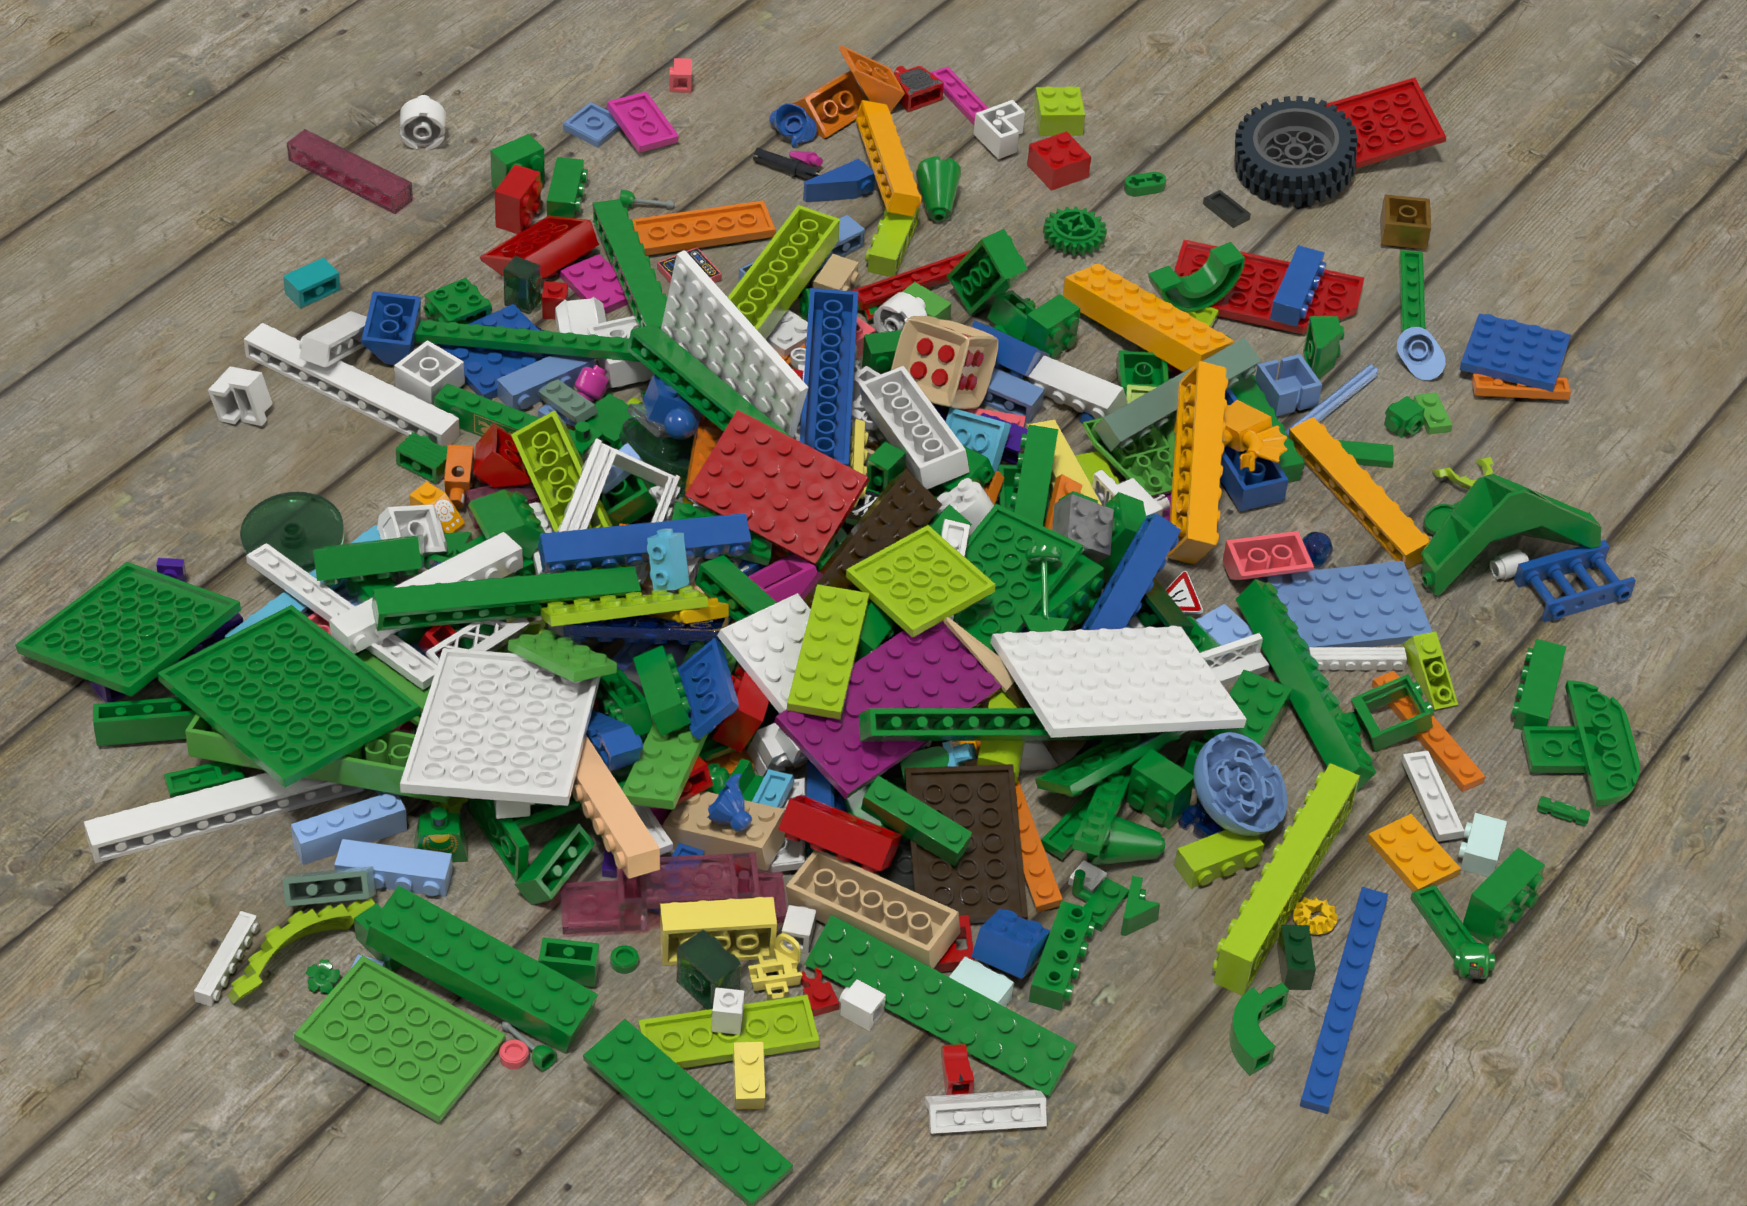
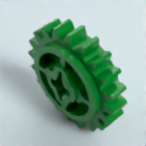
M1075 206L1074 209L1065 207L1064 211L1057 209L1056 214L1051 212L1049 217L1045 218L1043 226L1044 240H1048L1049 246L1055 245L1056 251L1059 249L1063 250V254L1071 252L1073 256L1076 253L1084 256L1086 251L1092 254L1094 248L1099 250L1101 244L1105 243L1107 234L1106 223L1101 222V216L1095 217L1094 211L1087 212V208L1079 210Z

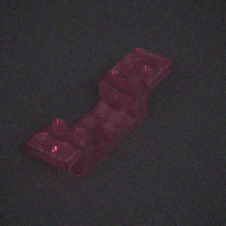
M756 852L660 857V870L629 879L624 871L618 869L616 865V880L564 883L560 888L563 934L647 930V909H658L660 904L671 902L683 903L701 900L716 901L774 897L777 923H784L787 914L782 872L758 873Z

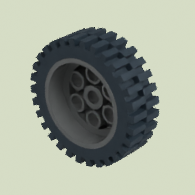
M1290 96L1284 97V102H1279L1278 98L1272 99V105H1269L1267 102L1261 103V110L1257 107L1251 109V115L1247 113L1244 116V122L1240 121L1238 129H1236L1235 171L1237 172V177L1239 181L1242 180V185L1245 189L1250 187L1251 194L1256 195L1259 192V199L1265 201L1267 197H1270L1271 204L1276 205L1278 200L1282 201V206L1289 207V202H1295V207H1301V202H1307V206L1314 205L1315 199L1319 203L1325 202L1326 195L1331 199L1334 198L1336 190L1341 193L1345 190V185L1350 184L1351 177H1354L1357 157L1356 128L1354 125L1352 126V120L1349 117L1345 118V112L1342 110L1337 112V106L1332 104L1327 107V101L1324 100L1317 104L1313 97H1309L1308 101H1303V96H1296V101H1291Z

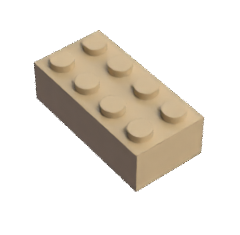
M702 791L676 805L663 824L664 831L673 843V849H676L677 845L682 843L705 851V857L722 861L728 859L740 863V865L765 871L768 870L786 839L784 837L785 832L778 830L785 809L744 800L745 811L751 815L752 821L745 830L738 832L733 830L731 824H718L707 818L710 815L708 808L715 802L719 794Z

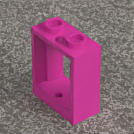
M791 554L748 577L778 603L797 593L800 596L818 572L816 566Z

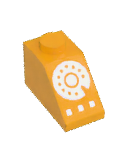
M426 481L409 495L410 506L434 505L444 533L459 532L465 527V521L447 494Z

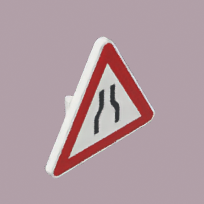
M1183 571L1165 591L1184 614L1203 613V608L1188 572Z

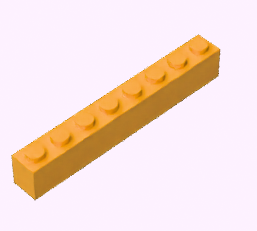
M862 100L856 116V122L886 210L891 213L914 216L916 208L920 207L921 195H919L917 183L914 181L913 172L910 170L909 161L906 159L904 148H902L900 137L896 131V125L893 123L892 114H890L886 104Z
M1312 417L1290 428L1289 439L1293 440L1299 456L1303 457L1307 466L1395 561H1402L1406 569L1422 562L1421 552L1429 543V537L1422 533L1415 526L1414 521L1400 510L1399 505L1392 501L1386 495L1384 489L1371 479L1370 474L1356 463L1355 458L1342 448L1341 443L1328 433L1326 427Z

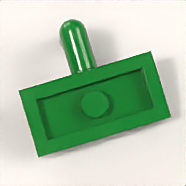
M1078 869L1074 873L1072 894L1087 902L1083 907L1094 910L1092 921L1096 922L1095 929L1102 932L1128 898L1129 889L1105 878L1096 891L1092 893L1083 888L1086 873Z

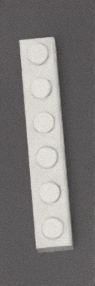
M1309 647L1308 650L1311 656L1318 662L1319 670H1404L1407 661L1404 647Z
M240 911L194 990L195 1002L211 1007L215 1001L219 1000L222 988L227 986L230 974L235 972L238 960H242L245 948L250 946L253 934H256L259 930L256 915Z

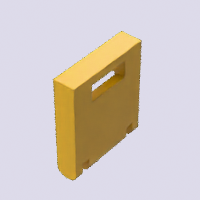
M709 598L708 607L648 614V616L686 624L729 617V604L718 602V598Z

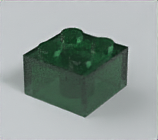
M703 929L677 947L676 982L706 1010L713 1009L716 988L740 990L741 963L734 954L728 953L722 947L716 937H711Z

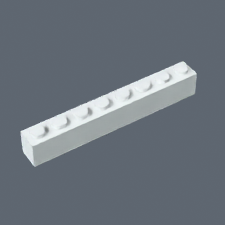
M502 532L395 587L504 578L523 568L522 548L506 533ZM372 598L329 620L331 636L354 654L402 630L377 631L372 610Z

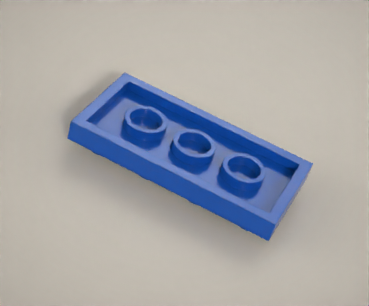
M713 638L677 668L687 693V699L692 708V711L688 713L691 721L689 724L691 734L698 740L705 734L713 731L716 725L726 717L731 716L739 707L723 645L716 638Z

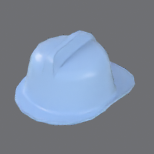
M1411 327L1399 336L1397 351L1416 378L1432 380L1443 372L1446 365L1445 355L1434 337L1426 329Z

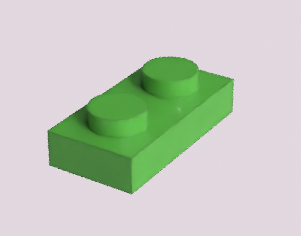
M1437 392L1414 395L1413 400L1425 408L1423 425L1428 435L1451 432L1452 423Z

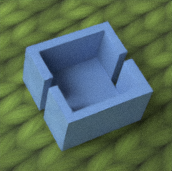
M1301 354L1281 358L1277 380L1278 360L1257 365L1255 376L1257 385L1261 391H1264L1266 400L1270 407L1274 408L1276 416L1295 412V408L1303 410L1318 405L1322 383Z

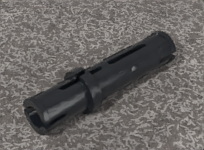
M759 147L754 152V155H757V157L753 156V161L789 172L793 177L800 176L810 180L819 176V174H815L816 172L820 173L818 167L804 164L800 159L793 160Z

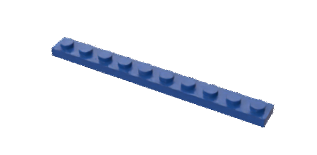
M1365 887L1361 888L1300 1107L1328 1114L1387 902V893Z

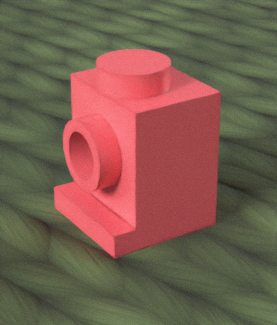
M674 58V67H670L669 92L691 93L692 59Z

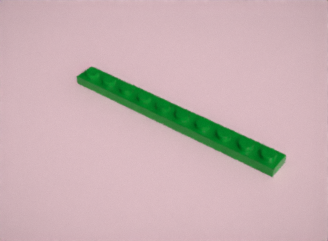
M421 320L414 334L415 342L423 343L428 340L434 344L640 362L627 351L629 339L618 336L605 337L595 334L583 335L572 332L560 333L549 330L537 331L526 328L514 329L503 326L492 327L479 324L435 322L433 320Z

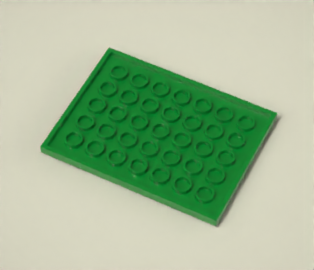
M293 605L158 672L160 683L285 788L420 715V706Z

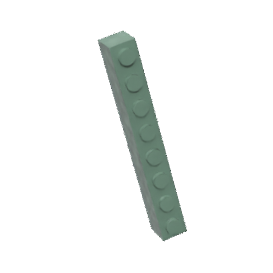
M1244 337L1203 362L1226 368V378H1228L1227 389L1239 382L1238 378L1243 376L1246 379L1256 372L1255 367L1261 360ZM1192 368L1105 416L1094 427L1110 452L1119 447L1121 450L1127 448L1134 442L1133 439L1136 437L1141 440L1151 433L1150 429L1156 427L1158 430L1166 425L1171 417L1177 419L1179 381Z

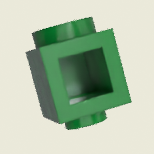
M1406 396L1388 406L1385 412L1384 426L1400 438L1408 434L1415 435L1424 424L1423 415L1425 408Z

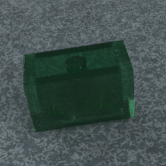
M515 256L503 269L504 305L510 306L514 304L521 312L530 314L542 302L540 265Z

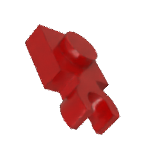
M815 968V978L812 979L808 978L804 971L801 972L802 978L800 982L804 987L803 995H808L813 1017L839 1010V1001L830 981L822 983V971Z

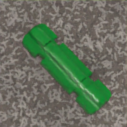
M1545 796L1540 797L1537 805L1539 812L1546 814L1551 812L1552 816L1571 822L1573 819L1576 820L1577 824L1587 825L1590 817L1589 810L1582 808L1577 810L1576 806L1557 800L1552 802L1551 798Z

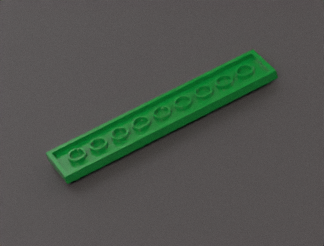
M833 915L830 916L804 965L813 970L815 968L820 969L822 975L844 987L850 988L858 979L886 995L885 1009L952 1045L966 1044L967 1053L1035 1090L1041 1091L1048 1097H1051L1078 1047L1065 1038Z

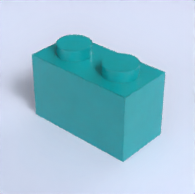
M324 257L283 275L285 294L300 309L341 290L339 272Z

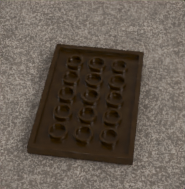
M1013 764L905 768L906 793L972 832L969 846L955 867L910 840L914 892L958 911L959 916L969 915L970 923H985L999 909L1011 910L1018 917L1027 920L1028 911Z

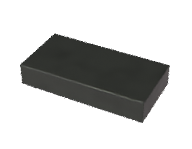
M1221 190L1203 198V205L1232 228L1250 220L1251 213Z

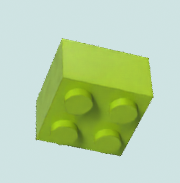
M1036 87L1034 113L1038 135L1054 136L1067 131L1071 136H1083L1085 111L1080 87Z

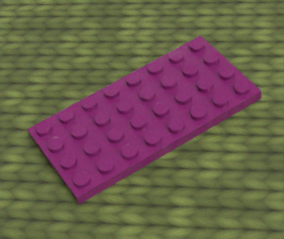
M942 621L915 637H911L903 630L854 663L841 719L788 711L786 709L776 716L774 722L839 793L847 799L876 779L877 776L882 775L929 742L860 741V713L869 708H977L1002 691V686L995 681L994 676L988 673L975 656Z

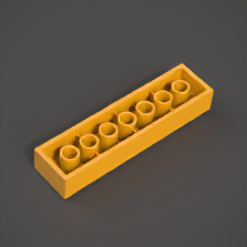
M1094 264L1091 267L1065 277L1063 296L1080 307L1081 313L1148 352H1153L1155 356L1183 372L1195 366L1198 361H1204L1234 344V340L1225 336L1224 333L1216 331L1206 323L1200 322L1190 316V314L1177 309L1171 303L1163 301L1156 297L1155 294L1149 293L1137 284L1124 279L1121 275L1105 268L1104 265Z
M1198 361L1179 381L1170 522L1181 529L1178 535L1179 541L1177 545L1167 554V558L1194 565L1202 557H1205L1213 547H1216L1219 540V533L1217 532V523L1220 519L1218 501L1222 493L1219 483L1223 473V466L1221 465V456L1224 452L1222 435L1226 427L1223 416L1227 406L1225 391L1228 386L1226 368L1203 361Z

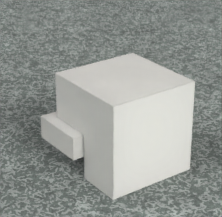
M229 367L208 389L219 421L236 424L241 419L243 423L262 426L267 421L264 412L273 403L262 372Z

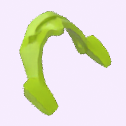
M1483 457L1476 460V463L1482 467L1484 476L1493 473L1490 466L1493 464L1491 457ZM1450 467L1432 470L1434 476H1445L1453 483L1465 489H1470L1476 481L1470 480L1466 476L1459 477Z

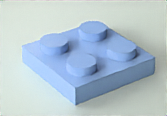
M1225 604L1196 619L1221 645L1254 635L1251 627Z

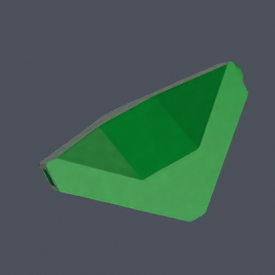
M1490 474L1483 476L1475 481L1422 550V581L1426 588L1429 587L1432 593L1438 596L1488 544L1516 535L1593 549L1601 546V526L1590 512L1587 513L1498 475Z

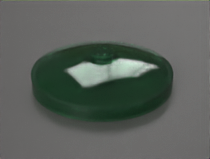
M633 417L623 423L619 433L623 446L628 443L643 462L673 476L678 475L682 478H687L694 435L685 440L673 439L667 434L664 426L648 421L647 417Z
M307 492L281 493L261 501L246 515L240 530V538L245 555L267 543L306 572L315 569L314 549L324 546L343 544L345 534L342 515L337 507L324 497Z

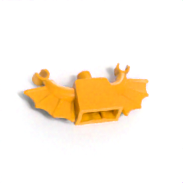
M1239 400L1226 406L1223 416L1226 427L1222 435V443L1224 447L1229 446L1239 452L1247 450L1246 454L1240 456V470L1244 467H1249V471H1254L1255 459L1257 457L1278 463L1280 455L1287 451V448L1284 446L1287 436L1280 433L1279 426L1272 427L1271 416Z

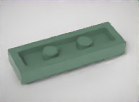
M559 379L548 383L546 387L538 391L540 398L576 424L598 413L595 404Z

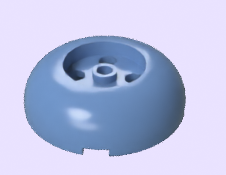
M1227 732L1209 740L1202 747L1196 758L1194 785L1197 796L1208 815L1224 829L1242 836L1265 834L1273 830L1284 819L1286 814L1287 791L1283 777L1277 765L1272 766L1264 756L1266 751L1258 743L1244 735Z

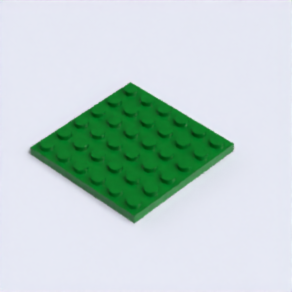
M126 562L15 646L18 654L132 696L158 677V672L176 663L178 659L194 649L196 645L213 634L214 631L227 621L231 620L242 608L240 601Z

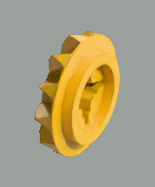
M1316 896L1313 899L1304 897L1302 902L1296 903L1293 919L1296 925H1309L1310 934L1321 935L1328 933L1337 923L1338 915L1335 913V906L1328 905L1327 899L1320 901ZM1320 911V915L1313 917L1312 920L1310 919L1311 913Z

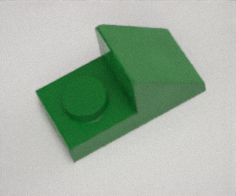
M1132 876L1120 935L1127 936L1156 922L1158 919L1160 903L1145 900L1146 890L1141 889L1142 877Z

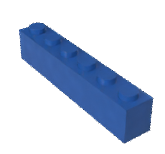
M1158 513L1146 516L1081 628L1082 630L1129 628L1128 622L1130 618L1141 608L1142 603L1140 601L1142 597L1154 585L1153 578L1165 566L1167 561L1165 557L1177 545L1181 529Z

